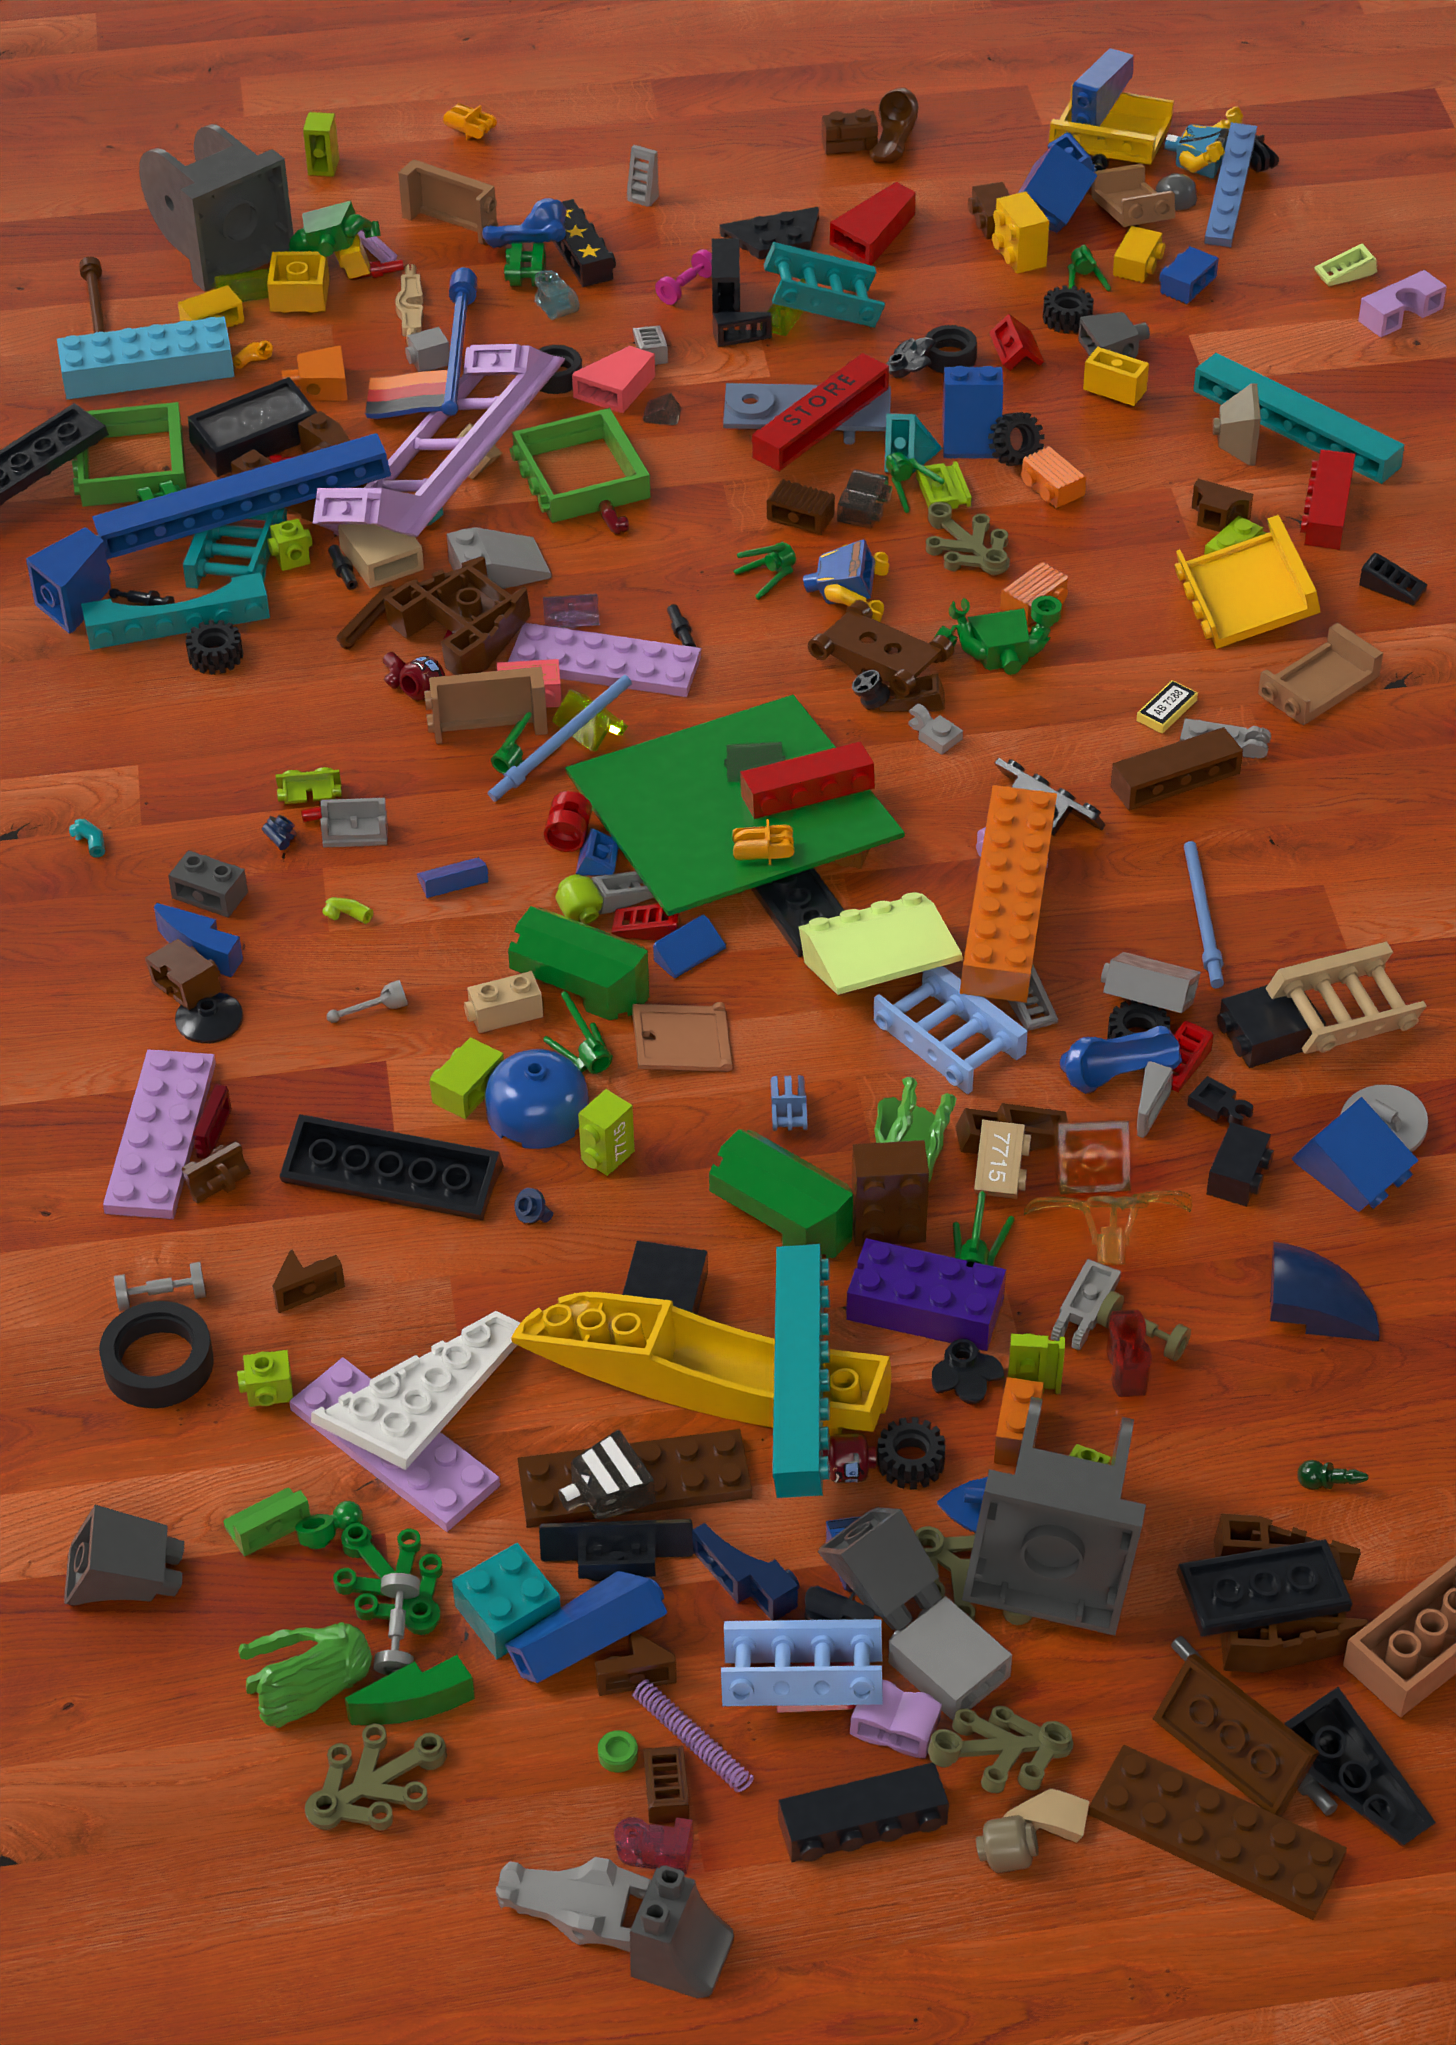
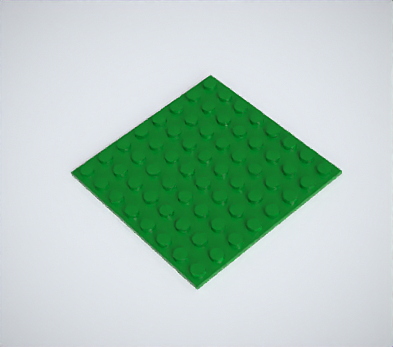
M794 695L565 767L567 775L580 793L589 799L592 804V810L667 916L681 913L694 907L711 903L715 900L741 893L745 890L771 883L775 880L905 837L903 829L871 790L756 819L753 818L741 796V771L836 748ZM766 819H769V826L789 825L792 827L793 846L795 849L793 856L771 859L772 865H769V859L738 861L734 858L733 848L735 844L732 839L734 829L767 826Z

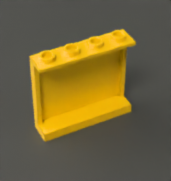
M1072 84L1070 101L1060 120L1053 119L1050 123L1049 143L1065 133H1070L1089 155L1103 154L1107 158L1151 165L1171 126L1174 100L1122 92L1099 127L1071 122Z
M1279 515L1267 519L1269 533L1195 559L1185 561L1181 550H1176L1179 563L1174 564L1177 577L1179 581L1185 580L1183 588L1187 599H1194L1192 607L1197 620L1203 619L1201 627L1206 639L1212 638L1216 649L1321 613L1317 591Z

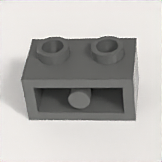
M189 850L168 875L173 899L225 917H229L248 893L245 869Z

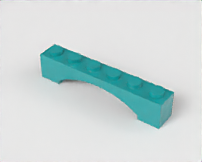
M260 572L231 577L232 582L212 593L173 604L134 606L113 603L112 599L82 603L90 650L189 633L194 626L199 629V623L204 622L205 625H209V620H214V624H218L219 620H223L226 626L229 622L234 625L270 618L262 574Z

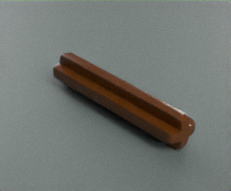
M383 587L337 635L336 639L342 648L351 647L385 612L383 597L394 591V587Z

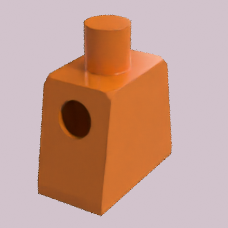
M341 345L300 353L297 355L298 369L281 371L282 379L290 377L296 386L301 387V392L308 401H348Z

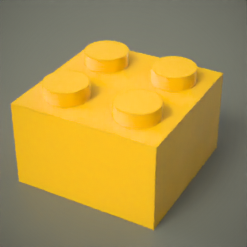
M1027 192L997 198L996 210L993 213L995 233L992 235L995 249L1000 251L1004 256L1005 262L1010 264L1017 274L1046 267L1049 219Z
M318 251L272 252L267 281L270 312L307 311L315 313L325 311L330 280L327 257L322 256Z

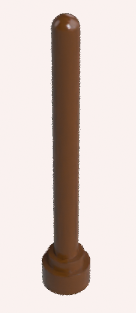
M85 257L80 261L79 269L81 277L87 281L94 333L105 332L98 279L102 275L101 263L95 257Z

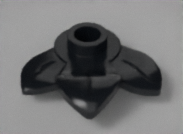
M923 337L914 340L910 338L902 342L894 350V354L886 363L889 366V374H892L894 378H902L910 372L919 371L930 365L932 362L925 355L935 345V339Z
M958 1339L947 1347L944 1353V1360L933 1367L932 1386L936 1393H943L954 1389L956 1395L963 1401L978 1404L986 1396L987 1381L1003 1379L1004 1370L997 1358L980 1353L972 1341Z

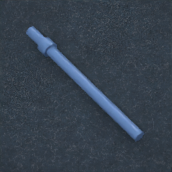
M623 675L517 767L512 766L504 773V778L487 792L489 797L496 802L512 787L517 788L526 780L525 776L631 686L632 681L630 678Z
M1189 841L1184 844V851L1204 948L1202 954L1203 966L1208 971L1211 987L1220 988L1224 985L1221 970L1224 964L1222 953L1217 949L1197 845L1195 842Z

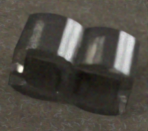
M854 469L838 503L837 521L869 529L873 527L875 521L880 522L884 503H889L892 494V486L888 485L889 476Z

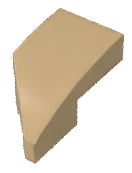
M1050 1788L1009 1810L1003 1817L1020 1815L1027 1824L1033 1823L1035 1831L1041 1828L1077 1843L1084 1834L1089 1801Z

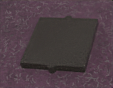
M782 742L727 745V759L724 760V767L727 768L728 782L741 781V771L786 760V757L782 756Z

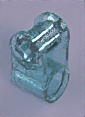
M544 270L535 275V284L537 285L535 303L546 312L551 320L579 310V300L575 291L557 273Z

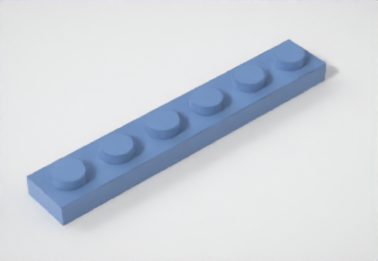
M1231 123L1204 244L1232 246L1256 139L1257 126Z

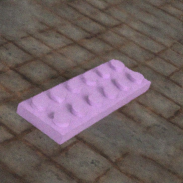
M524 623L508 662L559 659L560 679L611 686L623 675H626L632 681V685L627 689L687 697L701 659V648Z
M147 1050L103 1202L105 1214L174 1219L185 1180L182 1167L190 1161L195 1143L193 1134L202 1116L216 1065L214 1054Z
M343 1357L289 1401L291 1411L446 1532L500 1487L499 1476L441 1432L437 1434L412 1464L404 1470L311 1423V1412L320 1407L327 1409L338 1403L339 1397L350 1391L355 1394L370 1385L371 1378Z

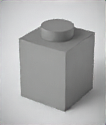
M439 327L407 335L408 347L405 348V354L409 364H414L418 372L448 366L449 341Z

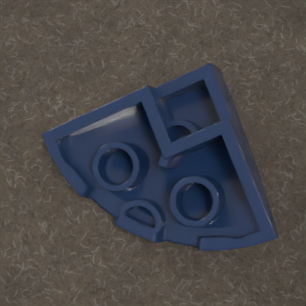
M1273 1242L1270 1321L1306 1325L1305 1334L1379 1341V1324L1374 1307L1359 1286V1283L1339 1265L1313 1251L1290 1244Z

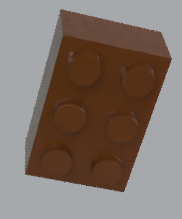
M924 1140L853 1144L852 1192L855 1246H863L866 1238L890 1244L926 1242L929 1168Z

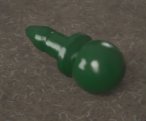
M1317 1460L1303 1462L1297 1471L1299 1483L1311 1490L1319 1489L1322 1486L1325 1489H1331L1333 1484H1358L1369 1479L1368 1474L1356 1469L1334 1468L1331 1462H1326L1323 1465Z

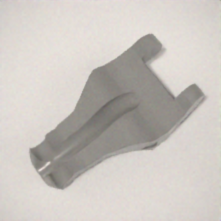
M594 1857L582 1866L562 1871L525 1869L519 1863L510 1861L500 1872L496 1896L501 1910L503 1907H511L519 1914H529L533 1917L548 1920L578 1945L587 1943L605 1944L630 1952L631 1929L622 1927L629 1897L631 1894L637 1898L644 1899L651 1880L618 1867L610 1859Z

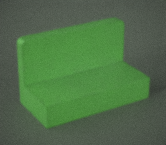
M285 1488L223 1521L224 1527L245 1557L295 1531L296 1524L310 1516L309 1504L301 1490L293 1493L290 1488Z

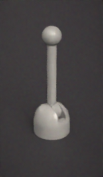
M400 980L385 985L378 998L340 1011L330 1010L327 1013V1020L331 1023H336L340 1017L381 1003L391 1009L407 1006V999Z

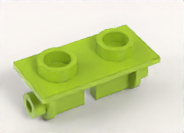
M322 767L313 772L288 770L283 774L275 775L278 787V802L284 801L285 804L307 802L306 791L313 792V802L342 797L339 769L333 770L332 768Z

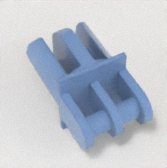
M791 1075L784 1076V1095L779 1096L778 1077H771L773 1131H777V1127H788V1131L792 1130V1127H803V1130H807V1097L805 1094L804 1076L798 1075V1096L792 1094Z

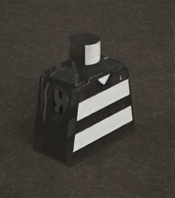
M620 1429L575 1457L571 1462L573 1484L558 1490L559 1498L567 1511L586 1503L594 1517L599 1520L655 1503L654 1479Z

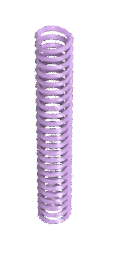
M648 1679L638 1684L635 1692L632 1693L634 1699L643 1704L647 1711L651 1712L657 1720H660V1723L664 1724L670 1732H673V1735L677 1736L683 1744H686V1747L690 1748L696 1756L699 1755V1759L703 1760L709 1768H712V1771L716 1772L718 1776H721V1779L725 1780V1783L729 1784L731 1788H734L735 1792L745 1790L752 1783L753 1775H750L749 1781L738 1789L737 1787L747 1780L749 1771H744V1767H740V1763H736L735 1758L731 1759V1755H727L726 1750L722 1751V1747H718V1743H714L713 1738L709 1739V1735H705V1731H701L700 1726L696 1727V1723H692V1719H688V1715H683V1711H679V1707H675V1703H671L670 1699H666V1695H662V1691H658L657 1687L653 1688V1683L649 1684Z

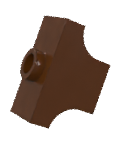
M1197 479L1194 484L1191 507L1198 511L1197 526L1221 532L1237 516L1249 520L1251 518L1254 494Z

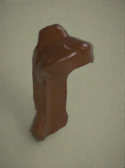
M896 88L886 92L880 100L878 112L883 131L879 142L869 152L870 158L874 162L893 163L903 156L904 145L908 134L915 125L919 110L915 95L906 88Z

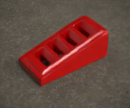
M659 904L619 908L615 911L612 934L622 938L658 941L679 929L681 913L667 916ZM623 920H630L629 925H623Z
M1184 1021L1174 1034V1037L1179 1042L1182 1063H1184H1180L1173 1069V1071L1179 1073V1076L1173 1074L1171 1090L1178 1093L1212 1051L1213 1033L1189 1021Z

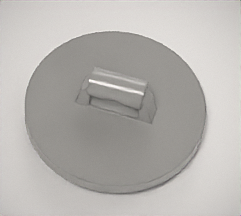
M1394 1085L1366 1087L1353 1094L1344 1104L1341 1114L1359 1098L1363 1097L1411 1152L1421 1145L1427 1134L1428 1116L1426 1109L1417 1096L1404 1088Z

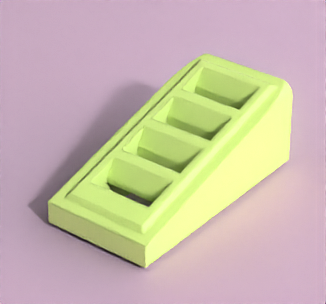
M1363 243L1314 267L1315 272L1328 287L1377 273L1376 258ZM1331 271L1333 275L1329 276L1327 272Z

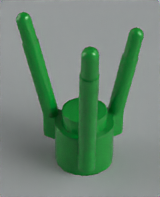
M1086 245L1076 248L1071 254L1072 263L1067 266L1069 270L1068 289H1072V286H1075L1076 272L1086 275L1093 271L1105 289L1110 291L1111 286L1099 270L1091 250Z
M900 452L889 454L886 457V468L892 476L891 480L896 487L905 513H908L910 509L901 482L911 477L913 469L920 471L940 484L945 483L943 478L919 464L915 458L908 459L905 454Z
M780 542L773 546L747 550L737 554L738 558L762 554L767 555L762 559L735 569V575L765 564L770 571L779 572L756 594V599L762 598L784 576L793 572L791 566L796 563V555L789 544Z
M527 712L523 719L516 723L503 745L491 758L493 767L503 775L512 766L517 767L523 762V751L515 744V741L532 717L531 712Z
M563 991L561 996L586 1038L578 1048L579 1058L548 1036H545L543 1041L555 1051L573 1061L581 1072L588 1069L592 1074L601 1073L610 1066L613 1056L608 1051L594 1022L590 1023V1031L568 993Z
M984 1191L979 1192L972 1237L965 1244L962 1245L959 1222L953 1223L955 1258L966 1260L967 1267L972 1268L974 1262L989 1266L994 1265L995 1257L1015 1220L1013 1216L1008 1217L989 1252L986 1243L980 1240L986 1196Z

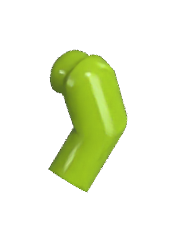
M331 897L325 902L327 904L322 910L323 915L333 920L339 918L341 911L364 924L369 923L373 917L372 909L354 899Z

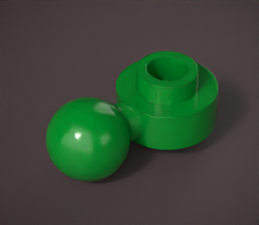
M343 1501L335 1507L332 1515L315 1514L300 1520L295 1526L299 1543L303 1546H308L310 1549L323 1548L334 1538L336 1529L339 1528L344 1531L350 1524H361L363 1511L357 1503Z

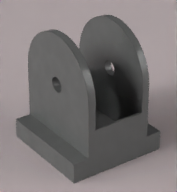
M209 124L197 131L194 139V163L184 166L167 151L161 148H153L143 153L139 164L143 194L157 226L166 239L190 260L193 282L204 291L269 263L272 252H289V241L293 236L285 158L273 149L256 155L230 133L215 124Z
M1031 1396L1015 1475L989 1469L962 1601L1115 1635L1142 1530L1146 1507L1145 1504L1120 1499L1134 1419L1122 1417L1110 1465L1033 1448L1043 1399Z

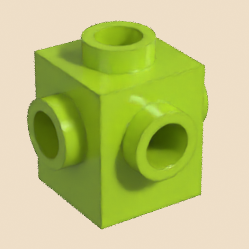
M299 519L284 521L270 526L271 538L267 539L271 556L276 557L282 571L310 564L309 547L313 546L310 531L303 529Z
M288 1350L243 1355L244 1370L237 1371L240 1393L247 1392L249 1407L285 1403L293 1398Z

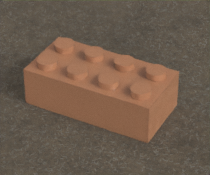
M1456 1556L1348 1639L1343 1666L1400 1718L1456 1674Z

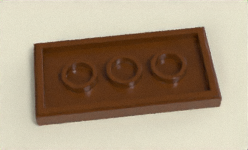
M1196 1653L1187 1657L1153 1717L1154 1721L1262 1809L1280 1817L1285 1812L1319 1754V1751Z

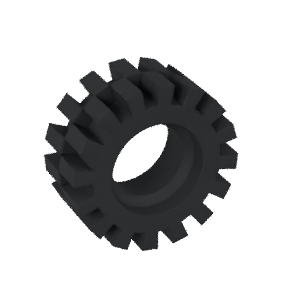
M1062 286L1061 290L1059 287H1055L1054 292L1049 290L1047 295L1044 296L1043 322L1048 324L1047 327L1050 329L1055 327L1056 332H1060L1062 329L1064 333L1069 334V330H1072L1073 333H1078L1080 317L1093 315L1094 299L1093 297L1091 298L1089 292L1085 293V289L1081 288L1078 291L1077 286H1072V289Z
M1029 413L1004 414L995 420L997 424H992L990 427L994 433L988 434V439H993V443L989 444V448L996 450L992 455L994 458L1000 457L998 462L1001 464L1006 463L1007 466L1023 465V458L1025 456L1033 455L1034 452L1037 453V450L1044 447L1040 440L1045 439L1044 434H1039L1043 427L1041 424L1035 425L1038 419L1031 417ZM1014 428H1018L1022 434L1023 441L1019 450H1015L1010 441V435Z
M209 620V625H205L204 622L199 623V629L194 626L191 628V633H187V639L185 640L190 665L192 664V668L195 670L199 668L200 673L205 674L209 670L210 675H215V671L220 670V674L226 673L225 668L231 671L235 668L234 664L239 665L241 663L240 658H243L241 635L237 627L233 628L232 623L229 622L225 626L223 620H219L218 624H214V620Z
M1131 1000V1005H1128L1126 1001L1121 1002L1120 1008L1115 1006L1113 1013H1110L1107 1039L1135 1034L1128 1030L1133 1027L1150 1030L1156 1026H1165L1170 1030V1017H1166L1167 1012L1164 1008L1159 1011V1007L1148 1006L1145 1003L1138 1004L1137 1001Z
M906 1417L899 1418V1426L894 1421L889 1423L888 1430L884 1428L881 1431L877 1450V1465L880 1466L879 1472L882 1476L887 1474L886 1481L892 1484L895 1480H898L897 1487L904 1489L905 1483H910V1490L917 1489V1483L921 1482L923 1488L929 1486L930 1479L935 1482L939 1478V1473L942 1474L945 1463L946 1445L944 1436H940V1429L937 1426L931 1429V1422L927 1420L922 1425L919 1424L918 1417H912V1423H907ZM905 1447H916L923 1450L926 1454L919 1459L911 1460L899 1456L897 1451Z

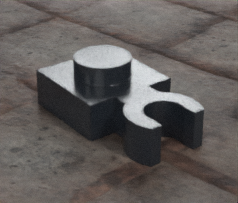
M1209 1076L1188 1096L1187 1106L1215 1121L1223 1115L1227 1118L1229 1124L1232 1122L1242 1126L1244 1117L1240 1114L1250 1118L1254 1107L1246 1100H1235V1090Z

